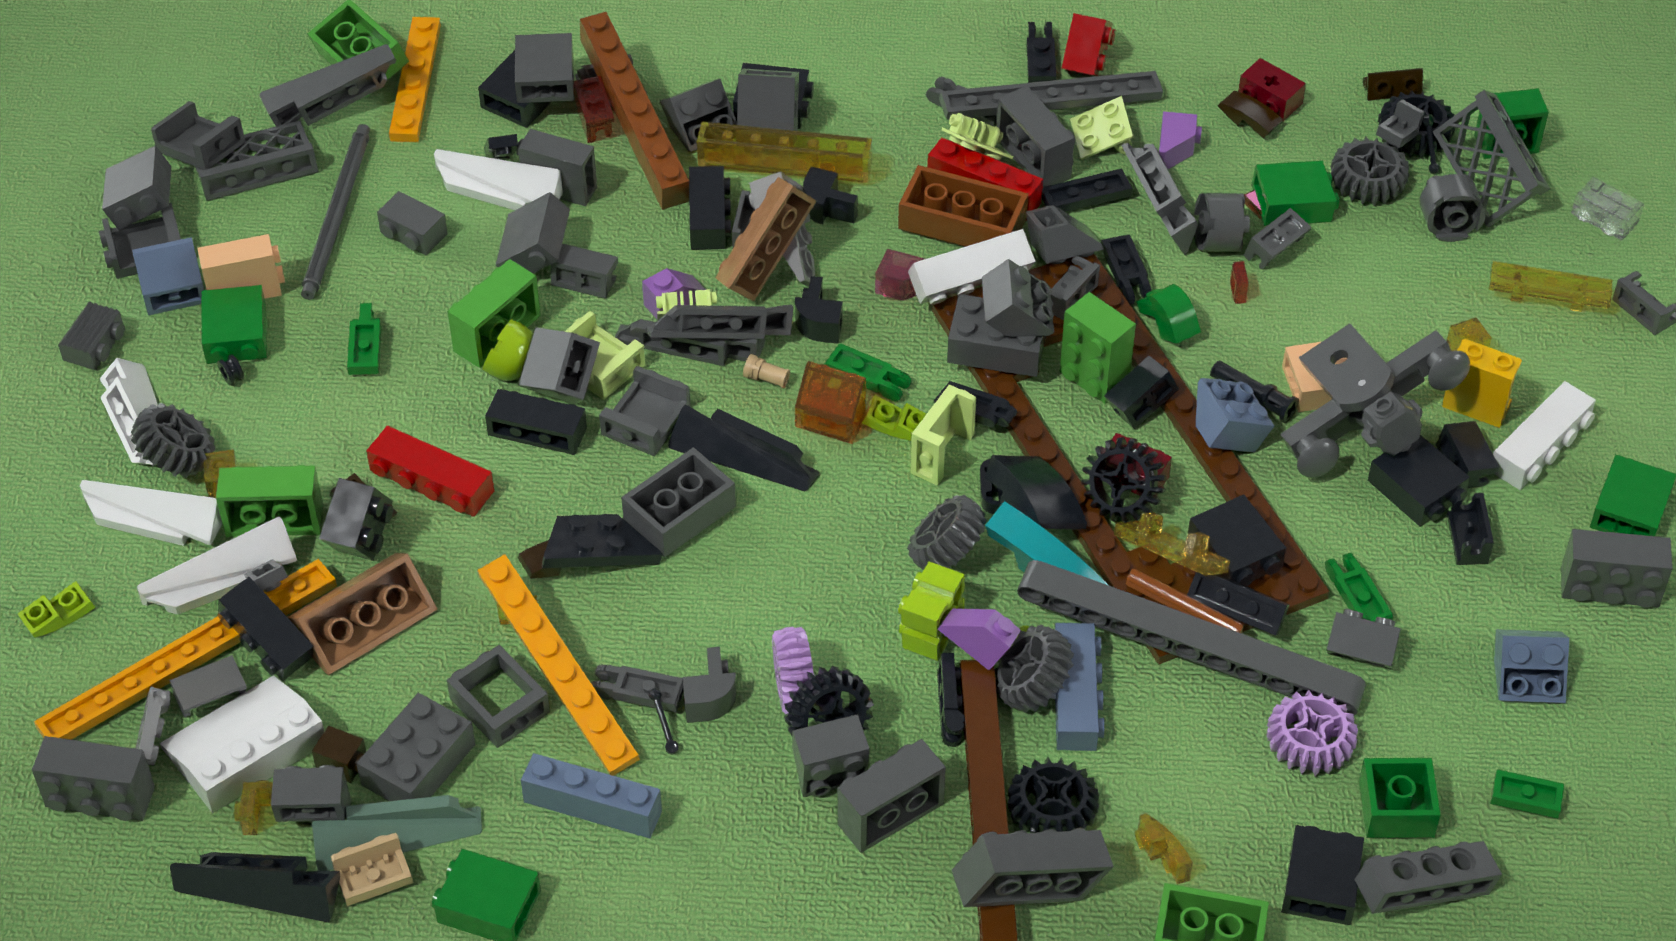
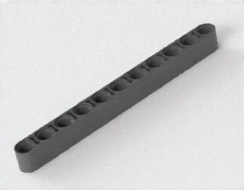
M1033 560L1027 564L1017 589V594L1022 599L1085 623H1094L1096 627L1283 695L1292 697L1295 692H1298L1303 697L1310 690L1313 696L1323 693L1324 698L1328 700L1335 697L1336 705L1346 704L1347 713H1352L1354 716L1358 712L1366 688V682L1361 677L1042 561Z

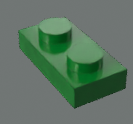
M1497 769L1490 804L1558 819L1561 812L1564 783Z

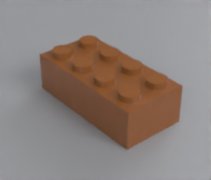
M918 165L899 203L898 229L962 246L973 245L1021 230L1027 219L1026 212L1028 210L1029 194Z

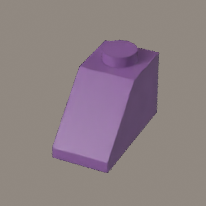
M1163 111L1159 153L1168 169L1192 156L1194 144H1200L1202 127L1196 126L1197 114Z
M668 268L642 281L644 306L656 319L657 311H663V308H657L656 296H662V293L677 292L678 305H681L680 291H683L684 305H690L689 291H692L693 305H695V291L706 290L693 275Z
M952 608L938 628L941 633L988 670L1010 648L1021 631L1010 619L1004 617L995 609Z

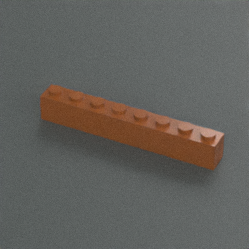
M607 12L581 18L580 41L661 209L664 210L689 202V179Z

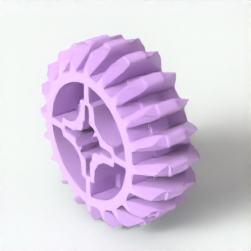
M785 627L774 631L772 635L775 679L780 705L785 714L788 712L784 704L793 701L789 697V691H797L799 689L797 680L804 683L808 680L807 672L814 675L806 631L802 627Z
M1308 690L1303 697L1298 692H1295L1292 699L1284 697L1281 705L1276 704L1267 723L1266 735L1267 741H1270L1271 752H1277L1278 762L1287 760L1288 769L1294 766L1300 767L1301 775L1306 769L1312 770L1315 776L1319 773L1320 769L1324 770L1327 774L1332 771L1333 767L1340 769L1344 761H1349L1353 750L1356 748L1358 728L1354 724V714L1347 713L1346 704L1336 705L1335 697L1328 700L1324 698L1323 693L1313 696L1310 690ZM1298 721L1297 724H1294V728L1287 729L1289 724ZM1337 736L1338 739L1329 745L1326 744V742L1330 741L1331 737Z

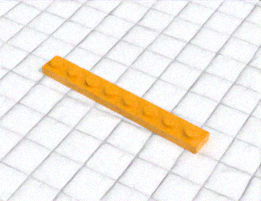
M504 554L478 569L479 577L608 773L614 776L639 761L638 753L507 556Z

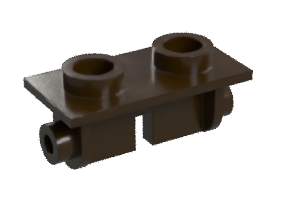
M1423 68L1368 73V77H1363V87L1367 88V100L1389 99L1391 96L1398 97L1400 92L1409 95L1411 90L1415 94H1421L1423 90Z

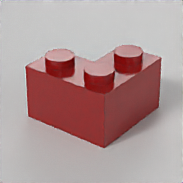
M1073 13L1061 68L1098 76V72L1104 70L1106 55L1103 54V50H1107L1108 45H1113L1116 29L1112 28L1113 23L1105 19Z

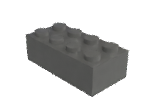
M1077 828L1064 832H1057L1055 829L1045 830L1040 833H1027L1024 830L1016 831L1012 834L987 832L978 837L977 842L968 852L963 854L962 859L951 871L963 907L1081 901L1114 866L1101 830L1086 831L1084 828Z

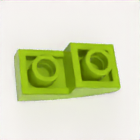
M874 395L869 402L861 423L884 434L911 441L913 431L926 416V413L908 403L901 409Z
M75 581L50 600L45 595H42L20 611L18 616L34 638L71 624L96 607L82 587Z

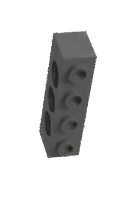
M1484 841L1473 843L1460 842L1455 846L1442 848L1433 846L1423 851H1403L1397 855L1385 857L1376 855L1370 857L1363 863V867L1355 878V882L1372 914L1489 895L1502 876V873Z

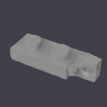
M150 687L135 748L144 751L148 765L152 766L155 765L159 746L154 745L155 737L160 738L165 719L159 718V716L167 712L170 706V691Z

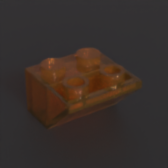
M808 361L795 404V427L853 444L862 426L861 422L866 412V378L854 373L834 369L824 364Z

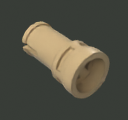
M750 354L744 365L743 377L757 381L761 379L785 388L790 377V370L767 363L765 359Z

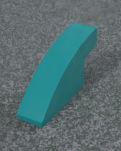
M1005 501L985 525L990 538L1014 552L1018 569L1025 572L1030 561L1038 560L1108 585L1090 566L1060 540Z

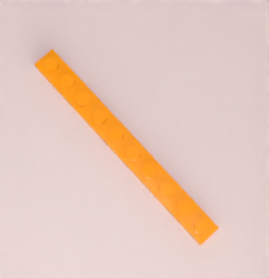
M318 558L280 581L281 585L276 589L264 593L287 616L337 587L335 577ZM217 616L35 720L36 729L43 738L48 736L72 740L147 697L150 687L160 689L169 684L170 680L192 671L240 643V635L233 627L231 629L225 627Z

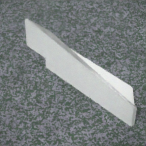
M436 149L434 153L437 171L439 170L447 191L512 210H517L549 192L558 199L563 194L561 172L558 169Z
M116 358L100 378V381L107 389L100 398L131 462L141 465H152V462L142 459L143 453L135 450L136 445L131 441L133 437L131 430L136 418L144 408H148L151 404L158 405L144 365Z
M82 480L80 484L84 500L87 502L96 524L182 546L185 545L188 537L211 545L222 526L216 498Z
M277 517L139 584L137 589L142 605L147 606L150 603L164 606L167 612L178 615L220 599L246 579L245 573L271 559L281 565L296 562L297 558L281 517Z

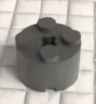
M1448 174L1433 176L1427 180V186L1422 191L1419 202L1427 227L1430 232L1436 235V238L1446 242L1460 241L1469 237L1468 233L1476 228L1477 231L1483 225L1486 212L1471 176Z
M1243 193L1199 194L1194 209V215H1199L1198 227L1194 234L1198 250L1206 252L1242 251L1243 233H1248L1250 229V218L1248 215H1244L1245 197Z

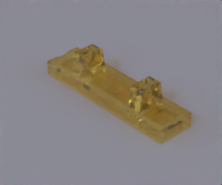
M1493 261L1490 271L1489 290L1511 293L1510 301L1522 302L1524 296L1571 303L1570 310L1582 312L1584 305L1609 309L1613 280Z
M1155 512L1141 514L1140 521L1119 522L1115 525V536L1205 576L1228 573L1230 560L1208 551V535L1201 532L1189 533L1185 541L1162 531L1163 516Z

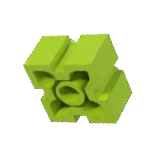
M929 561L923 572L916 574L912 585L913 590H911L909 596L904 595L900 601L898 613L901 614L899 633L902 634V648L938 661L948 644V637L938 630L939 626L952 608L965 609V598L961 597L965 590V575Z

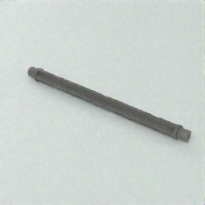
M360 124L352 135L351 143L302 282L301 296L305 299H313L315 293L320 288L326 265L366 146L369 142L370 128L365 124Z

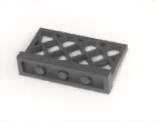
M1483 90L1474 96L1476 100L1435 129L1433 133L1456 174L1466 175L1465 171H1467L1473 181L1475 173L1487 175L1483 192H1478L1479 195H1482L1481 200L1486 212L1484 223L1490 227L1536 194H1544L1550 187L1497 95ZM1479 109L1482 114L1480 128L1468 126L1470 115ZM1453 127L1460 128L1456 145L1449 144L1444 136ZM1467 130L1478 132L1475 148L1463 146ZM1485 133L1493 134L1496 139L1493 152L1481 150ZM1462 150L1474 152L1470 168L1462 167L1459 162ZM1480 153L1492 155L1488 172L1476 170ZM1499 157L1507 158L1510 163L1507 175L1495 173ZM1494 177L1506 179L1502 196L1490 193ZM1512 180L1521 182L1525 189V192L1517 198L1508 197ZM1488 198L1501 199L1498 211L1490 216L1486 210Z
M300 120L244 134L245 143L239 147L240 149L237 152L233 151L224 157L229 159L226 163L217 162L205 170L195 167L206 201L318 172L311 142L309 143ZM297 132L292 138L285 136L286 134ZM263 140L268 141L265 145L257 143ZM277 143L285 145L282 149L274 147ZM249 150L257 152L254 156L246 154Z

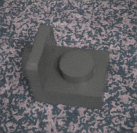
M273 559L244 574L245 578L250 577L263 592L276 589L281 585L280 581L288 577L283 566Z

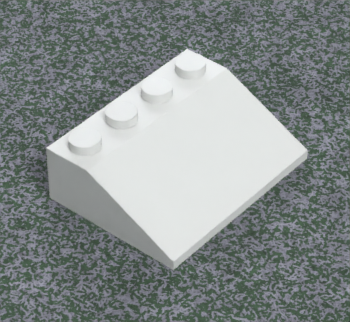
M273 675L160 743V746L209 810L214 813L273 777L274 769H285L311 754L324 733L322 720L309 704Z

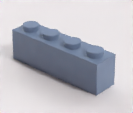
M1055 623V629L1071 644L1070 650L1074 653L1073 658L1070 660L1074 666L1068 670L1070 678L1063 682L1062 686L1064 689H1059L1056 693V749L1097 751L1098 738H1104V718H1098V710H1103V690H1097V683H1102V663H1096V656H1101V637L1095 636L1094 623Z
M533 753L521 778L524 803L646 838H651L662 813L661 792L658 788Z

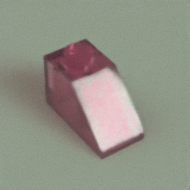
M887 249L875 273V293L902 301L916 297L917 295L908 270L913 263L924 260V258Z

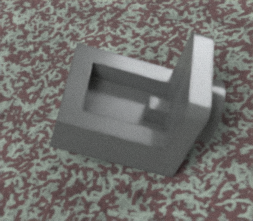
M1400 100L1397 103L1394 115L1378 126L1376 135L1386 140L1388 144L1401 148L1418 135L1424 111L1405 100Z

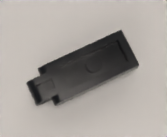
M517 134L487 138L484 146L485 157L500 160L511 159L510 155H514L518 147Z
M949 381L934 399L935 404L948 385H952L960 390H966L976 397L975 422L991 428L996 424L1008 427L1018 414L1017 410L1010 406L1008 400Z

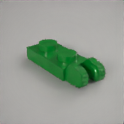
M841 343L838 344L824 363V371L878 393L879 391L884 398L891 399L892 401L898 402L903 396L901 388H909L912 382V378L908 374L892 367V364Z
M1352 553L1343 555L1342 560L1347 573H1343L1335 559L1326 560V572L1348 609L1363 613L1362 619L1374 622L1376 617L1393 620V614L1365 568L1360 566Z

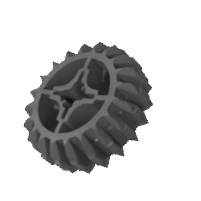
M1366 136L1363 141L1354 138L1351 143L1345 142L1342 148L1337 149L1331 162L1332 181H1334L1335 189H1340L1341 196L1350 195L1351 201L1355 199L1361 200L1362 205L1365 201L1371 202L1373 205L1377 201L1386 204L1387 200H1395L1396 196L1402 194L1409 178V161L1405 159V153L1398 151L1397 146L1390 147L1387 142H1379L1378 138L1374 141L1368 140Z
M159 403L157 406L151 404L148 408H144L136 418L131 430L133 435L131 441L136 445L135 450L143 453L142 459L152 462V467L158 466L162 469L163 473L169 471L175 477L180 474L187 478L189 475L196 476L198 472H202L210 463L216 448L214 446L215 439L210 436L211 430L203 427L204 422L195 419L194 414L186 413L184 408L181 410L176 409L173 404L168 407L163 403Z
M956 495L951 499H945L943 504H937L936 508L929 512L925 519L921 520V524L914 529L915 534L910 537L907 549L909 550L908 555L913 559L912 561L922 570L925 569L929 561L946 568L957 565L960 559L965 558L966 554L973 550L974 544L980 540L979 535L985 530L984 526L987 520L985 513L981 510L982 508L965 495Z
M1041 624L1037 627L1030 626L1027 632L1021 630L1018 638L1014 640L1010 648L998 660L999 666L994 669L996 693L1004 700L1005 704L1025 713L1029 710L1036 712L1040 705L1046 707L1050 698L1056 699L1057 691L1064 689L1062 686L1063 682L1070 678L1068 670L1074 666L1070 661L1074 656V653L1070 650L1071 644L1056 629H1051Z

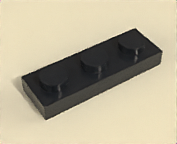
M1122 168L1045 186L1042 190V200L1045 206L1055 205L1064 212L1132 196V186Z
M1197 568L1187 596L1222 614L1275 636L1279 634L1290 606L1288 603L1203 568Z

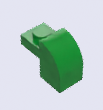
M1176 284L1169 285L1163 289L1152 290L1146 294L1147 297L1137 301L1140 313L1155 317L1160 337L1163 340L1177 344L1201 332L1193 304L1187 294Z

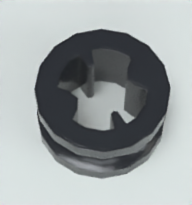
M232 354L227 356L226 361L222 359L217 361L218 368L227 384H234L235 379H244L242 368Z

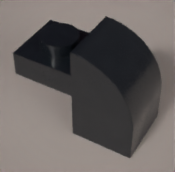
M810 166L803 182L804 193L816 200V203L809 212L810 219L822 225L826 217L854 224L858 216V195L838 191V173Z
M811 276L809 288L803 289L802 298L795 297L796 327L802 335L813 341L839 344L843 322V301L823 300V277Z

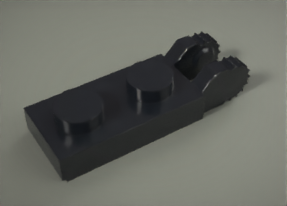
M1028 22V38L1026 41L1028 83L1056 80L1055 41L1052 38V22L1045 23V38H1035V22Z
M1130 234L1101 240L1104 256L1118 288H1121L1122 294L1130 305L1135 304V294L1132 290V286L1139 285L1142 298L1147 297L1146 294L1152 291L1148 281V274Z
M942 653L937 669L941 739H943L944 745L956 747V745L961 743V734L965 726V717L962 714L963 698L962 694H957L956 686L960 685L961 669L960 666H955L954 653Z

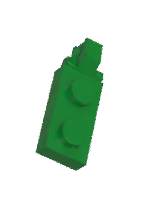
M360 303L359 319H352L350 321L347 360L348 374H379L380 318H374L372 303Z

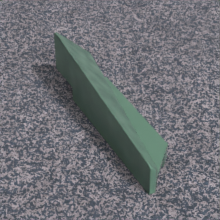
M450 795L346 806L347 820L312 821L316 867L318 871L334 869L331 860L333 854L339 853L347 847H356L370 842L382 835L397 833L401 850L404 853L482 833L481 808L477 806L474 808H462L459 805V800Z

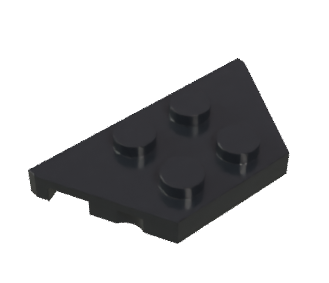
M618 514L557 516L544 553L542 568L660 564L662 553Z

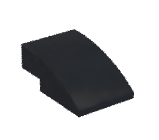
M991 456L985 479L1003 491L1000 500L1001 504L1004 501L1044 529H1086L1087 521L1075 495L1065 480L1049 463L1039 456Z

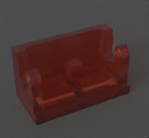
M596 76L573 81L575 104L587 143L596 141V132L599 130H604L606 137H610L614 116L602 77Z

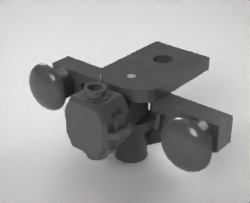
M1349 323L1299 357L1305 369L1332 400L1280 435L1289 451L1298 460V471L1308 478L1320 477L1328 473L1335 466L1340 452L1339 446L1335 441L1349 431L1363 429L1361 436L1370 448L1378 447L1383 452L1394 456L1399 452L1408 450L1411 444L1420 438L1422 428L1420 422L1423 414L1422 409L1414 400H1405L1402 396L1425 381L1424 377L1427 375L1429 384L1436 390L1446 391L1457 387L1469 373L1470 359L1463 351H1451L1448 342L1435 330L1386 363ZM1347 358L1345 362L1341 364H1335L1336 361H1338L1339 359Z

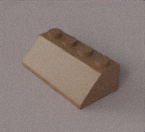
M778 177L767 189L766 197L760 207L752 213L750 223L745 231L737 237L735 247L728 258L721 263L715 278L729 289L755 301L813 208L816 200Z
M395 553L287 618L314 646L313 659L327 675H330L438 609L408 553Z

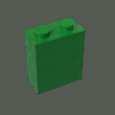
M1323 160L1256 164L1251 186L1253 191L1256 192L1264 226L1269 225L1290 208L1307 223L1332 222L1334 211L1339 207V197L1337 192L1333 191L1332 176L1330 172L1326 171Z
M262 285L201 291L202 348L206 364L217 363L221 359L226 361L227 356L231 354L237 361L267 358L266 302Z
M1615 454L1589 528L1602 532L1656 536L1676 479V474Z
M462 848L457 859H453L447 868L446 881L443 887L438 888L434 893L432 907L435 909L437 923L493 941H517L541 891L539 873Z

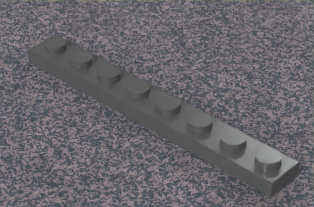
M1156 71L948 90L941 91L939 100L945 118L949 120L952 114L957 115L958 113L970 118L997 115L998 98L1025 86H1028L1035 95H1039L1043 104L1049 110L1102 105L1122 96L1124 103L1156 100L1162 98L1163 89Z

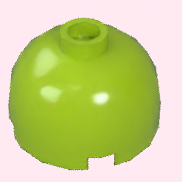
M511 319L497 338L499 341L495 348H491L482 370L502 381H512L520 378L532 339V331L522 323Z

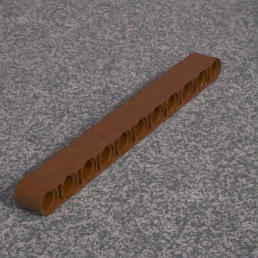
M960 660V687L963 698L962 713L965 717L964 739L972 843L974 845L978 837L987 832L1008 834L994 666L988 670L976 660ZM1015 905L977 907L980 941H1018Z

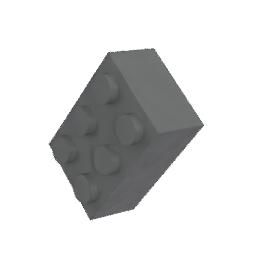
M1028 86L999 97L997 127L1003 132V138L1000 142L1003 148L1011 156H1014L1013 159L1025 172L1042 178L1043 187L1071 179L1072 165L1074 163L1073 149L1075 145L1073 133L1060 123L1056 114L1050 112L1043 104L1040 96L1035 95Z
M959 294L948 337L947 363L1037 377L1046 336H1005L985 323L984 298Z
M694 447L621 497L623 519L658 548L664 558L736 507L735 483Z
M1572 529L1561 565L1562 598L1574 599L1576 601L1606 602L1608 604L1659 607L1673 569L1671 538Z
M418 692L356 763L361 786L388 801L431 797L476 745L472 722Z
M45 736L32 767V772L45 807L59 812L70 810L82 812L88 816L105 815L123 821L131 819L143 821L155 789L142 749Z
M923 739L912 745H904L893 756L884 761L879 760L875 762L867 771L856 777L847 778L837 787L838 826L859 852H864L944 804L945 765Z

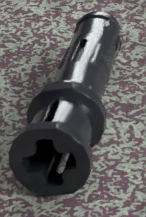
M1221 360L1215 362L1210 371V376L1215 379L1247 383L1253 389V394L1260 405L1279 415L1280 420L1283 422H1287L1292 418L1299 405V398L1283 394L1273 384L1264 385Z

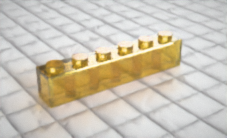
M701 122L697 139L698 166H724V169L771 174L782 172L785 175L806 177L810 166L838 173V180L868 183L872 165V138Z

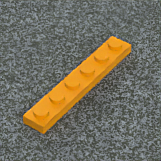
M412 17L405 51L409 62L402 67L389 130V137L392 142L419 141L441 28L440 18Z

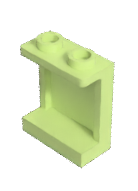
M591 311L582 318L576 319L572 326L565 331L600 342L587 389L603 400L633 376V370L636 366H645L644 345L637 340H633L629 345L624 344L596 324L595 314Z
M948 385L912 433L911 474L938 486L944 478V457L947 443L954 434L969 440L974 436L976 397L966 390H960L952 385Z

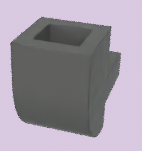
M720 647L707 648L709 675L683 677L686 723L718 719L725 715L735 703L737 695L736 672L729 673L728 660H721Z

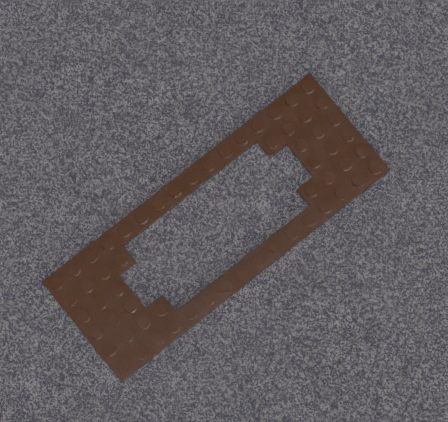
M1095 254L1082 257L1093 264L1097 263L1100 265L1098 286L1091 293L1136 323L1132 355L1133 367L1135 368L1145 358L1151 356L1170 372L1179 390L1162 404L1161 408L1224 500L1228 502L1244 494L1286 547L1283 567L1275 574L1262 576L1246 587L1290 604L1286 615L1327 600L1330 591L1234 453L1227 449L1209 448L1196 427L1197 400ZM1071 257L1060 264L1048 263L1028 271L1039 280L1045 281L1050 289H1052L1068 272V268L1071 265L1078 267L1080 270L1083 269L1079 265H1075L1071 261L1074 257ZM983 286L976 288L973 292L966 295L983 298ZM958 295L932 305V312L948 337ZM1055 315L1053 317L1054 333L1046 336L1044 347L1062 341L1064 320ZM967 366L983 392L1008 400L1010 406L1017 410L1018 414L1006 428L1024 456L1041 457L1060 474L1072 490L1087 521L1086 529H1072V531L1109 586L1161 604L1126 585V578L1132 569H1138L1186 595L1197 568L1213 572L1200 554L1170 564L1156 542L1127 552L1104 516L1099 515V508L1090 507L1093 499L1084 496V493L1087 491L1086 488L1082 485L1071 465L1018 386L1017 382L1033 376ZM1232 618L1233 620L1241 623L1244 626L1243 632L1255 628L1254 626H1251L1242 621ZM1146 645L1158 665L1179 657Z

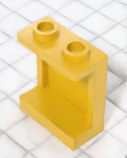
M1463 339L1457 351H1463L1468 355L1470 370L1461 384L1445 391L1442 407L1500 428L1512 402L1510 395L1522 360L1471 340Z

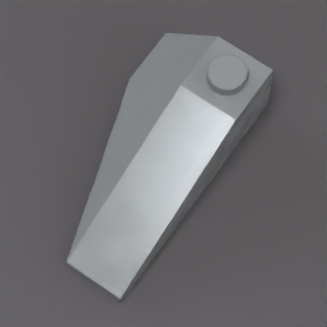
M778 172L750 182L751 193L749 194V201L754 210L759 208L766 197L767 189L778 177L804 192L803 186L784 173ZM808 214L783 254L799 282L808 288L811 276H815L814 259L811 252L807 249V245L812 243V235L807 232L805 223L810 222V214Z

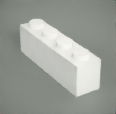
M1021 229L915 262L908 270V274L919 303L930 302V305L945 301L948 295L957 293L959 296V294L966 295L975 290L974 287L982 285V276L1007 259H1010L1019 266H1023L1027 271L1036 261L1024 230Z
M1564 381L1494 451L1493 455L1500 467L1495 475L1519 490L1529 481L1533 483L1539 477L1542 468L1546 464L1551 465L1556 460L1560 449L1563 446L1569 447L1575 440L1578 431L1581 428L1585 430L1590 426L1595 417V414L1592 412L1596 400Z

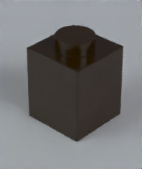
M331 726L327 727L312 750L316 768L323 765L343 767L346 781L352 783L358 774L356 763L366 753L364 739Z

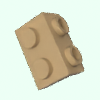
M397 833L378 836L370 842L356 847L344 848L339 853L331 856L334 871H340L339 886L347 906L413 883Z

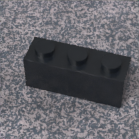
M724 166L689 167L691 250L726 249V237H731V219L725 220V216H731L730 198H725V195H730V177L724 178Z
M502 389L497 390L485 415L488 436L571 455L576 454L587 429L585 408Z
M247 577L218 600L219 613L217 615L220 621L228 629L232 627L240 635L239 640L249 652L255 651L262 659L260 662L263 668L271 676L276 674L281 681H284L313 658L314 646L250 577Z

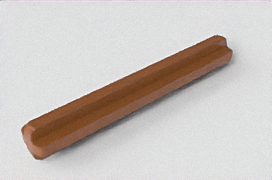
M1132 569L1126 578L1127 586L1167 607L1239 633L1243 632L1244 626L1241 623L1138 569Z

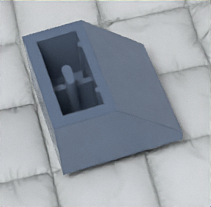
M192 237L132 250L148 315L201 304V291H204V286Z
M1200 378L1197 389L1196 427L1209 448L1256 452L1274 428V424L1268 417L1266 409L1256 399L1253 389L1244 382Z
M1496 629L1494 665L1498 700L1566 703L1569 637L1560 631Z

